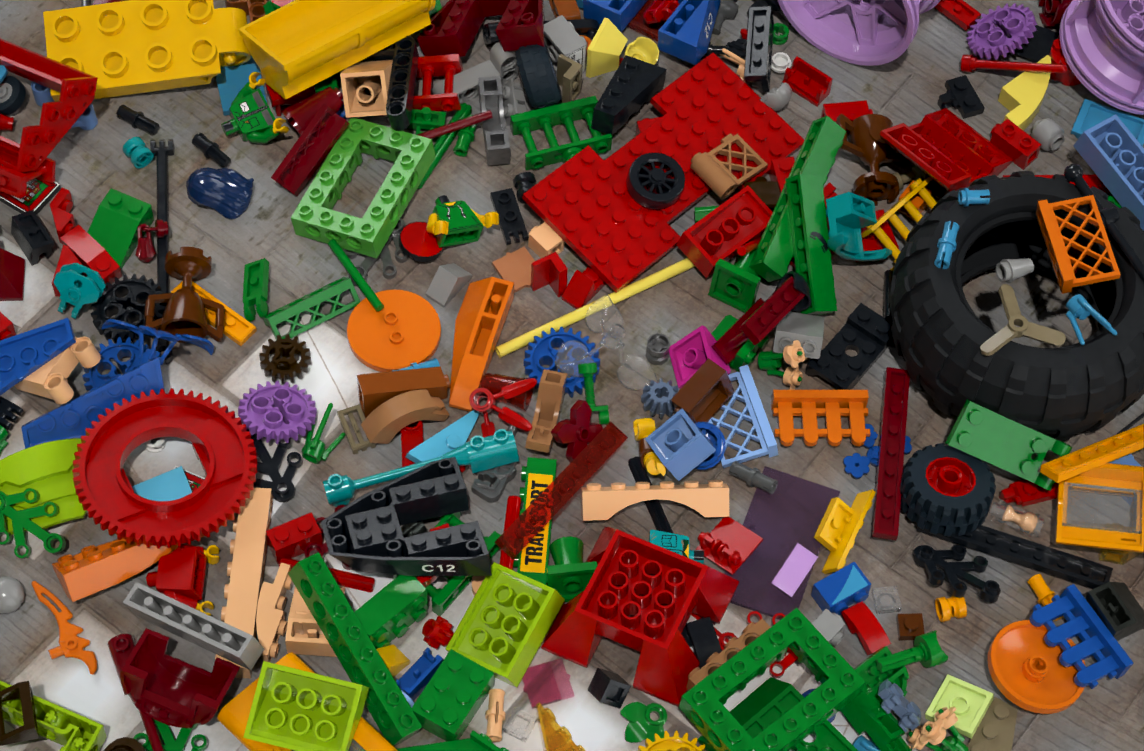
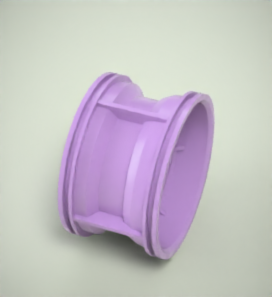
M778 0V3L784 15L797 32L819 50L841 61L857 65L874 66L889 63L900 57L916 36L919 26V14L931 10L941 0Z
M1072 0L1062 16L1059 29L1062 52L1070 69L1077 79L1102 101L1120 110L1144 115V0Z

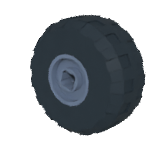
M544 43V47L537 44L519 47L515 52V56L532 108L540 109L558 104L562 99V95L546 44Z

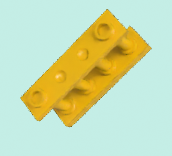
M927 177L923 181L921 178H918L909 186L912 190L879 219L876 218V224L867 226V229L861 233L864 238L873 232L885 248L892 251L891 255L895 259V264L901 251L880 225L888 219L906 241L910 231L895 212L903 206L917 223L923 216L910 201L917 193L932 210L937 202L925 188L932 180L931 177Z

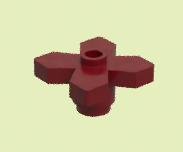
M577 400L570 408V419L558 422L551 430V434L556 442L568 443L566 457L570 464L574 466H580L587 458V442L599 444L606 436V432L601 424L590 423L592 410L588 403L583 400Z

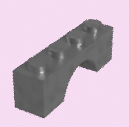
M479 77L478 96L480 111L482 113L491 110L493 115L492 119L482 122L487 165L510 164V144L508 130H506L501 77Z

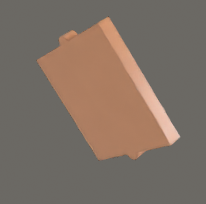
M525 246L512 253L507 252L505 256L492 262L493 267L503 280L514 282V293L525 287H531V264L535 260Z

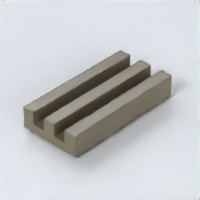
M360 404L337 411V416L353 454L358 453V450L361 449L362 452L366 451L367 447L370 446L371 449L376 447V443H370L369 439L364 442L354 418L353 412H357L361 424L366 419ZM344 415H348L359 444H355Z

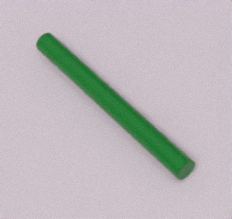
M335 239L330 240L328 246L376 311L382 310L384 305Z

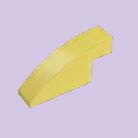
M1046 55L1037 63L1051 64V57ZM1024 71L1002 87L998 101L1010 111L1005 115L1004 121L1009 119L1023 131L1030 125L1042 105L1051 73Z

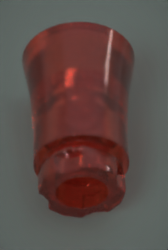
M486 373L483 376L481 388L488 389L494 395L502 392L501 389L504 386L530 378ZM534 387L516 397L506 400L502 396L496 400L514 405L526 411L530 405Z

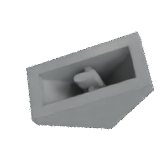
M455 263L440 265L426 292V297L445 308L472 278V274Z

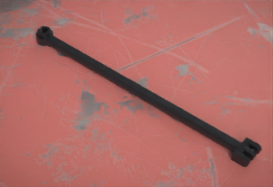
M168 139V147H165L164 140H159V147H156L155 140H150V150L156 156L157 220L162 219L163 222L167 221L168 223V156L174 155L173 139ZM164 235V238H157V284L160 285L164 294L169 293V274L165 270V256L169 252L168 235ZM159 338L155 351H165L169 346V341ZM172 349L165 358L166 365L173 360Z

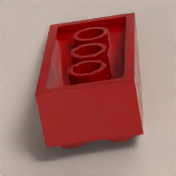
M747 185L684 231L676 245L697 269L708 278L714 273L715 264L719 259L727 262L738 254L737 249L756 239L765 231L773 212Z

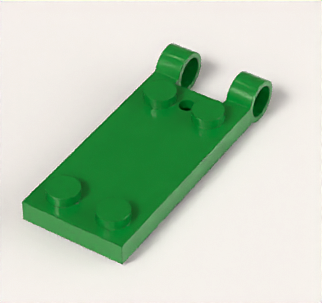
M968 399L946 441L948 445L1033 482L1051 491L1055 481L1038 471L1048 450L1064 456L1069 454L1072 449L1070 445L1010 420ZM1036 453L1035 459H1031L1032 454Z

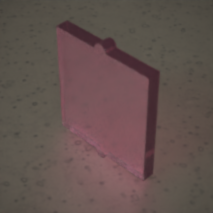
M562 658L532 666L526 670L522 678L524 684L523 692L527 693L532 709L574 697L569 681L570 675L565 670Z

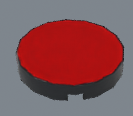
M416 221L403 227L398 239L399 247L403 254L413 257L412 260L417 262L433 261L439 257L444 247L439 248L435 235L427 232L426 222Z

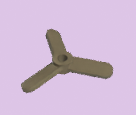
M1003 284L999 288L1008 324L980 346L983 355H993L1012 339L1022 336L1057 347L1065 343L1066 336L1063 332L1029 322L1021 315L1014 290L1010 285Z

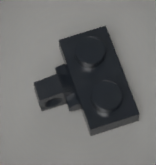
M966 75L946 81L947 93L940 95L937 103L941 110L950 107L957 108L963 119L984 112L985 108Z

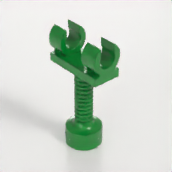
M597 363L578 364V374H582L584 377L585 398L592 411H598L599 424H609L608 405L596 406L594 401V382L592 379L593 374L597 372Z

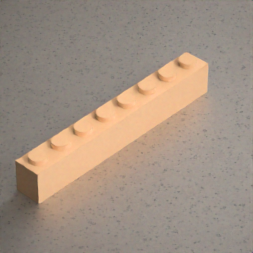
M254 487V490H250V499L246 498V506H240L241 513L238 514V518L234 517L233 532H236V537L231 539L230 554H233L232 562L228 561L227 576H230V583L225 584L224 599H227V606H222L221 621L256 638L257 604L264 578L268 546L266 531L270 529L273 496L271 488ZM216 654V656H215V659L218 657V658L223 659V660H225V661H229V662H231V663H233V664H235V665H237V666H240V665H238V664H236V663H234V662H232V661H230V660H228V659H225V658H223V657H221V656H219V655H217V654ZM240 666V670L235 678L251 679L252 670Z

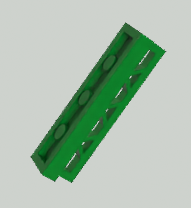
M342 277L268 313L262 319L266 326H270L276 340L277 335H280L276 325L283 321L292 323L287 333L292 338L357 306L361 301L351 279ZM349 290L353 301L345 305L339 303L338 300L341 293ZM328 301L333 303L329 313L325 315L318 313L321 302ZM308 311L312 313L309 323L305 325L297 323L300 313Z

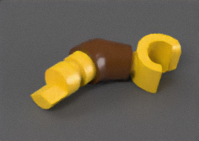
M652 418L634 420L633 431L635 440L639 441L641 465L652 475L661 473L664 476L666 473L665 466L645 440L646 437L656 430L655 420Z

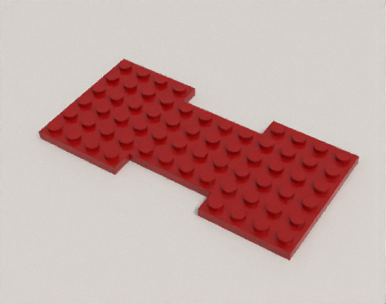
M713 52L651 98L650 103L663 115L651 126L605 160L588 145L526 191L522 199L617 293L677 246L676 244L681 236L669 223L712 191L690 168L692 164L690 161L698 152H710L721 145V140L730 133L733 136L738 134L768 164L766 169L746 181L755 182L757 177H765L770 173L772 159L792 156L802 147L804 139L771 107L760 100L762 98ZM736 143L731 145L732 151L742 152V149ZM646 153H662L678 162L684 171L685 185L680 198L675 204L664 209H650L640 205L631 197L627 189L626 180L632 163L639 156ZM715 155L719 161L727 162V156ZM731 157V163L742 165V159ZM746 159L747 166L755 168L758 166L754 161ZM731 169V173L737 179L742 177V171ZM743 183L737 188L741 191L744 188L745 183Z

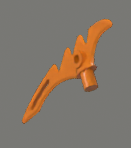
M32 581V586L39 601L52 611L59 626L60 646L48 650L51 659L62 655L65 658H78L86 663L90 674H94L97 669L95 654L92 651L83 650V648L90 644V641L77 636V634L83 631V628L67 622L73 617L68 608L49 590L38 582ZM42 594L46 595L49 599H51L58 606L61 612H58V610L45 597H43Z

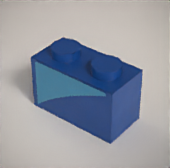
M852 562L815 583L811 596L822 611L828 609L831 613L841 615V611L847 609L848 606L865 601L868 598L871 583L857 564Z

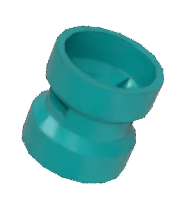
M133 137L123 145L122 150L124 154L131 158V163L136 168H144L153 160V153L149 148L145 147V143L140 137Z

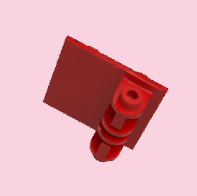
M724 517L710 533L701 532L699 534L698 540L700 545L695 550L704 551L705 558L733 575L764 539L734 519Z

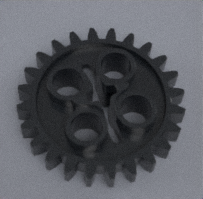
M125 274L123 281H119L115 277V284L106 283L108 289H104L95 304H91L93 309L91 316L99 334H103L106 340L112 338L113 342L117 343V339L120 337L122 343H125L127 338L130 337L134 344L139 335L133 331L117 328L101 329L102 325L108 319H116L135 325L138 328L140 325L145 326V303H142L147 300L149 295L164 294V291L161 290L159 284L154 283L152 278L147 281L145 275H142L138 280L136 274H133L132 278L128 279ZM167 302L155 303L154 319L152 322L162 318Z

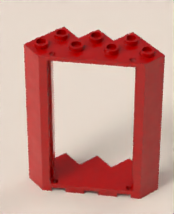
M0 38V65H4L11 73L60 92L59 101L43 103L39 125L23 127L20 144L0 136V164L18 172L35 171L92 103L95 97L98 78Z

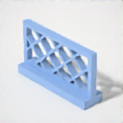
M748 364L741 366L738 372L728 375L730 381L737 380L739 386L731 396L729 404L727 406L723 405L720 408L724 410L719 420L712 417L708 421L711 424L715 423L718 428L722 426L731 430L727 440H725L726 449L731 447L738 450L736 457L726 460L723 455L720 460L723 468L730 467L734 461L742 463L765 455H769V458L778 455L777 443ZM736 399L746 404L742 413L731 408ZM728 413L739 417L735 426L723 422ZM743 419L753 423L749 433L739 429ZM735 433L746 437L742 446L731 442ZM750 439L759 442L762 449L750 451L746 449V446Z

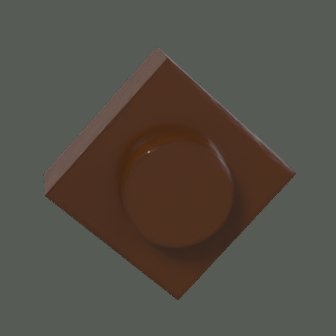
M922 613L897 614L896 621L899 641L915 640L916 636L924 634Z

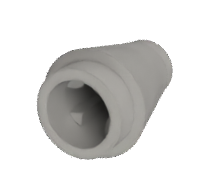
M1030 258L1003 259L996 265L998 279L1006 283H1010L1034 271V264Z

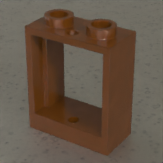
M708 358L671 399L675 408L673 410L674 413L683 408L694 423L708 422L735 392L727 371Z

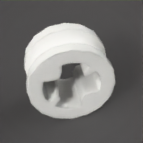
M165 437L158 438L156 444H151V441L154 439L144 442L146 450L152 453H158L166 446Z

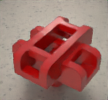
M655 0L643 14L646 23H658L661 20L665 23L680 5L677 2L678 0Z

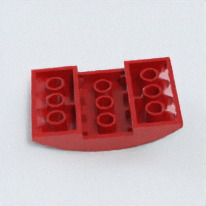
M947 108L925 115L921 123L909 127L902 123L884 129L879 134L883 141L949 192L952 190L957 191L960 188H967L974 180L982 177L998 176L1014 160Z

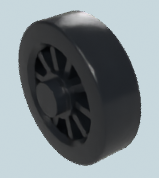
M646 153L639 156L632 163L627 175L626 185L631 197L640 205L650 209H664L675 204L680 198L685 185V175L678 162L670 156L662 153Z

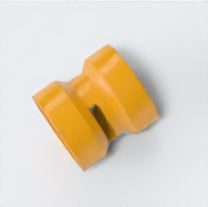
M952 595L951 598L940 597L935 599V609L940 622L950 621L952 617L959 619L967 616L964 597L958 598Z

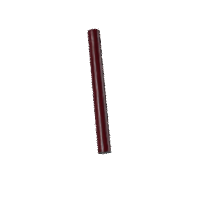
M491 110L417 135L433 139L492 119L493 115Z

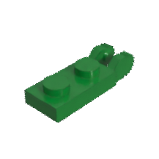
M265 258L246 264L244 268L243 312L247 321L255 319L256 311L259 317H265L268 313L266 301L268 297L269 261Z

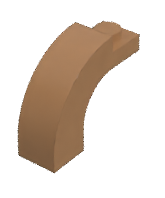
M543 370L539 382L532 429L529 431L525 448L549 453L550 448L553 446L554 437L551 434V430L559 422L567 373Z
M426 389L413 390L397 395L382 403L367 416L361 426L370 443L389 444L395 435L407 425L421 420L445 421L449 413L440 397H431Z

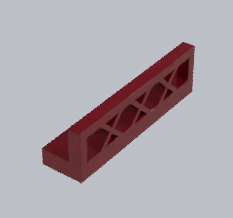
M323 104L271 178L289 192L298 196L350 123L336 114L330 107Z

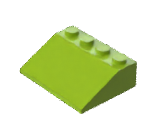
M493 562L491 566L492 576L484 578L446 650L448 652L451 649L494 672L495 678L517 688L565 599L556 589Z
M263 661L243 738L295 751H349L363 713L369 687Z

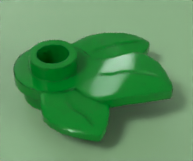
M633 702L623 707L620 711L622 717L629 721L625 730L626 742L638 743L647 738L654 742L655 733L660 738H664L663 725L667 721V712L662 705L651 703L646 706L640 702ZM650 713H656L658 720L653 721L650 718Z

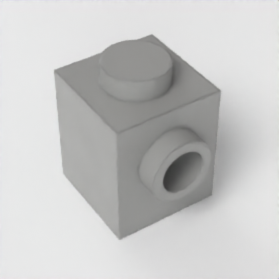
M825 609L812 623L824 638L835 647L845 636L843 634L845 623L842 618L836 613H831L828 609Z

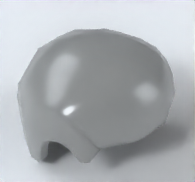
M782 82L779 88L774 87L770 92L762 96L760 100L775 112L779 111L788 104L792 95V89L789 84Z
M10 576L0 577V614H10L16 611L25 599L24 589L17 579Z

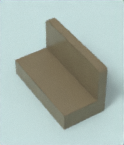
M560 54L557 61V79L559 85L562 86V103L574 101L581 93L583 65Z

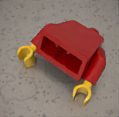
M181 545V547L176 548L171 553L160 557L158 571L147 573L146 581L148 586H156V590L211 616L210 613L204 612L202 609L209 608L213 610V604L210 601H204L201 604L197 602L202 600L206 562L213 565L219 562V556L211 555L219 554V548L216 545H210L205 550L201 546Z

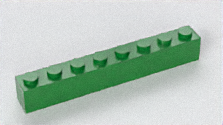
M828 116L814 120L788 178L798 174H821L824 185L828 179L829 170L835 163L838 149L843 144L846 131ZM786 183L749 265L752 270L768 282L781 279L787 273V267L794 256Z

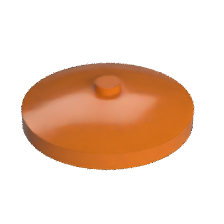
M1030 620L1013 622L999 631L989 647L987 661L993 682L1008 700L1027 711L1039 714H1053L1066 710L1075 703L1085 688L1077 686L1074 682V677L1079 671L1074 665L1065 667L1060 663L1059 656L1063 650L1059 645L1050 647L1045 643L1044 637L1048 632L1045 625L1035 627L1030 623ZM1071 639L1067 641L1071 647L1075 646Z

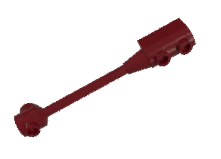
M120 634L108 641V648L119 680L120 671L135 647L132 635ZM123 689L124 695H129L132 702L134 703L136 700L132 697L131 694H126ZM138 709L152 750L164 751L153 718Z

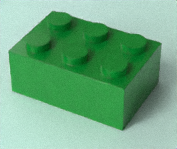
M399 575L354 612L376 649L390 645V642L396 637H402L408 631L409 626L415 621L420 622L427 615V589L414 576Z
M451 649L411 708L422 728L446 742L459 740L485 701L489 690L494 687L495 673Z

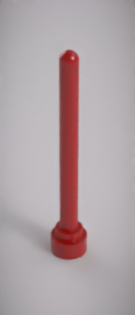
M963 54L961 59L962 72H972V70L977 68L1047 73L1067 72V66L1062 64L977 60V57Z

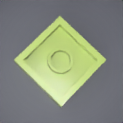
M947 674L925 713V719L935 722L934 715L939 709L955 707L954 713L958 718V721L954 724L955 728L960 734L972 739L994 699V694Z

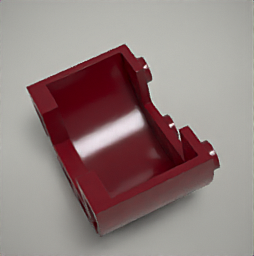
M146 628L120 671V680L125 693L132 695L136 700L134 705L138 709L161 723L180 728H192L193 724L197 723L201 725L206 724L217 712L238 674L240 666L217 657L212 673L178 658L166 655L169 637Z

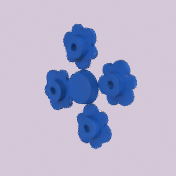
M865 424V429H870V437H866L864 443L865 447L870 448L867 451V457L854 453L852 456H846L843 460L846 466L845 472L851 474L856 479L861 478L863 474L869 473V464L878 467L879 446H874V440L877 439L878 434L873 432L874 428L871 424ZM905 436V454L912 451L911 439L908 436Z

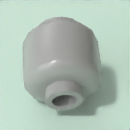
M1045 118L1034 123L1031 137L1042 144L1041 149L1044 151H1054L1064 142V130L1053 119Z

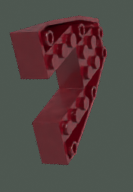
M449 0L430 19L431 24L422 29L417 40L424 56L459 54L460 57L465 56L485 17L503 15L495 31L504 52L515 51L519 47H526L527 45L537 44L544 47L543 0Z

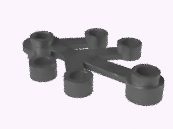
M401 218L396 225L398 229L393 230L379 254L383 263V276L386 279H393L397 274L388 249V244L392 239L396 247V261L405 263L409 259V255L404 257L398 256L403 253L399 247V235L403 227L406 226ZM344 249L349 259H354L359 254L356 252L348 253V250ZM367 256L361 265H354L365 281L367 280V272L377 260L376 258ZM387 270H392L393 272H392V273H387L386 271H387ZM348 273V278L351 279L353 285L358 286Z

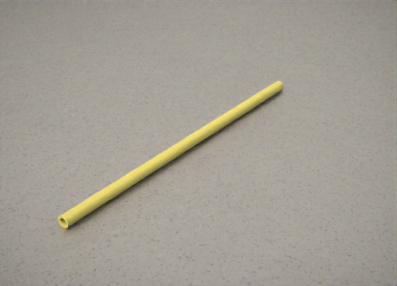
M688 258L683 259L622 288L617 293L608 294L495 347L496 353L501 358L527 346L529 342L533 343L534 336L542 338V331L550 334V330L553 327L555 332H557L560 327L565 328L696 266Z

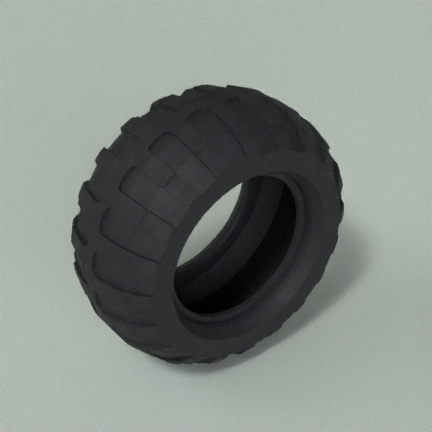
M1033 171L1013 172L1010 177L999 178L996 175L982 177L974 180L967 187L969 190L988 189L990 192L989 196H980V198H990L988 205L969 204L968 207L960 205L958 202V192L963 190V188L947 193L932 208L931 213H925L908 234L906 243L896 260L888 297V308L892 320L891 331L898 355L902 356L906 362L908 375L915 386L922 391H926L934 399V405L947 416L955 415L959 417L968 399L1010 420L1060 441L1069 440L1076 433L1094 432L1112 421L1119 411L1123 413L1137 402L1144 394V281L1107 228L1105 230L1121 274L1120 278L1072 288L1081 294L1091 307L1111 324L1112 328L1117 331L1116 336L1095 319L1097 332L1085 339L1084 345H1081L1079 342L1059 348H1037L1010 341L993 355L985 356L981 353L980 346L996 334V332L991 330L976 316L963 292L962 286L968 280L982 272L995 269L997 263H1000L1003 259L1030 258L1033 261L1034 269L1044 271L1056 277L1036 216L1037 203L1046 199L1048 203L1084 197L1075 184L1070 183L1064 175L1055 174L1050 179L1035 177ZM1092 186L1090 189L1104 208L1110 209L1115 207L1117 209L1120 219L1115 224L1144 264V231L1140 228V220L1128 208H1119L1108 201L1107 193ZM1090 204L1080 205L1077 210L1088 215L1091 207ZM1063 209L1054 210L1055 215L1062 219H1065L1069 212ZM1072 215L1068 222L1080 227L1084 220ZM951 221L950 230H952L953 222H956L960 228L955 240L957 246L956 250L952 252L950 266L947 269H943L944 262L942 261L941 268H938L934 265V261L938 252L937 243L942 238L944 224ZM1089 222L1084 227V230L1093 235L1098 231ZM1066 227L1061 231V234L1069 239H1072L1076 233ZM1082 235L1078 236V238L1086 241L1087 243L1091 241L1090 239ZM1096 242L1092 245L1095 247L1093 251L1102 255L1105 250L1104 246ZM1088 256L1086 262L1083 260L1081 262L1093 267L1097 259ZM1103 262L1097 268V270L1103 273L1112 272L1111 266ZM1081 268L1075 274L1076 279L1086 277L1089 272Z

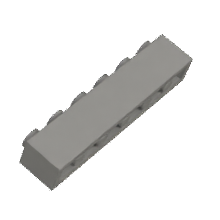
M138 582L134 584L123 601V604L136 617L249 670H252L264 651V648L254 636Z

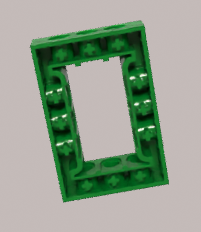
M795 608L683 694L679 709L717 751H789L859 696L866 682L798 608ZM789 647L798 657L799 663H804L815 675V680L817 682L820 681L822 684L752 738L723 705L739 689L741 691L745 689L746 684L758 674L760 676L763 675L767 667L777 660L781 661L786 656Z

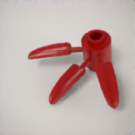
M535 378L525 379L504 386L501 389L502 392L494 395L486 388H477L471 393L469 398L471 407L484 416L485 423L481 424L483 437L491 436L495 433L494 423L489 422L488 413L493 410L499 413L498 417L512 426L525 431L532 429V424L508 407H502L501 409L495 405L496 399L503 396L507 400L532 389L537 384ZM487 398V403L481 406V399Z

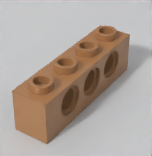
M763 619L756 624L751 622L743 630L744 634L738 639L736 637L730 639L722 652L713 653L707 659L706 665L701 669L696 667L690 672L686 686L687 690L689 691L771 627Z

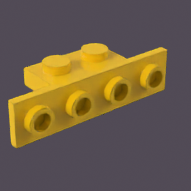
M873 489L858 493L851 508L838 497L831 499L814 535V538L830 551L822 569L824 574L836 572L844 567L849 550L855 544L854 539L864 524V517L872 506V500L876 493Z

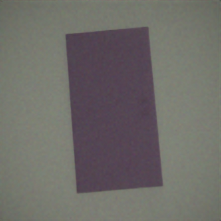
M765 466L762 474L778 480V486L773 494H769L758 487L756 488L743 523L744 527L764 540L733 575L727 571L724 574L739 581V585L730 603L770 617L777 613H782L786 616L795 608L799 609L815 563L792 597L779 590L771 582L797 543L818 556L822 544L814 538V535L831 499L839 498L840 491Z

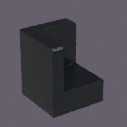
M597 668L588 691L599 702L621 708L631 686L620 675Z

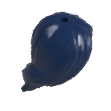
M199 168L186 181L187 195L197 205L213 208L225 218L236 219L249 206L253 193L254 179H246L233 169Z

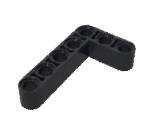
M406 36L402 40L359 61L393 60L386 113L390 126L395 131L407 129L411 122L419 57L415 40L411 36Z

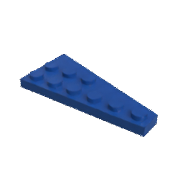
M69 318L0 340V395L76 343Z
M159 356L22 425L25 449L51 441L86 436L85 429H92V421L99 422V414L106 416V408L114 410V403L122 406L123 398L131 402V395L134 394L139 399L141 392L149 396L150 390H154L156 395H158L160 389H164Z

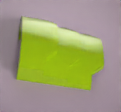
M81 438L42 443L18 451L0 460V491L6 495H12L32 488L40 494L38 502L34 504L21 502L10 505L11 507L20 511L43 506L46 502H53L59 506V513L55 517L41 516L30 519L43 529L67 521L84 518L87 510H83L82 503H79L78 495H76L72 469H74L73 460H75L74 453L78 452L77 444L81 443ZM30 492L28 494V499L32 500L34 498V493ZM50 505L47 509L49 514L54 511L53 505ZM4 515L7 529L11 535H14L12 520Z

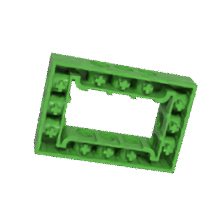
M351 117L348 121L350 124L333 146L292 214L291 221L296 235L326 244L330 240L335 239L343 249L377 259L436 155L432 139L405 131H395L387 126ZM362 153L372 155L375 159L382 158L393 161L394 164L363 218L332 210L337 200L341 199V193L347 183L351 182V176L357 166L361 165L363 161Z

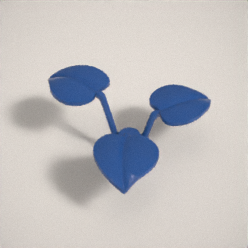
M108 319L101 328L124 329L138 334V359H141L139 366L160 355V352L155 351L159 338L171 341L162 356L159 357L160 365H163L164 359L179 340L199 346L209 352L210 355L213 354L214 345L209 340L188 334L173 335L169 332L157 331L155 328L140 325L138 328L135 325L116 319ZM144 335L154 336L151 349H146L144 352Z

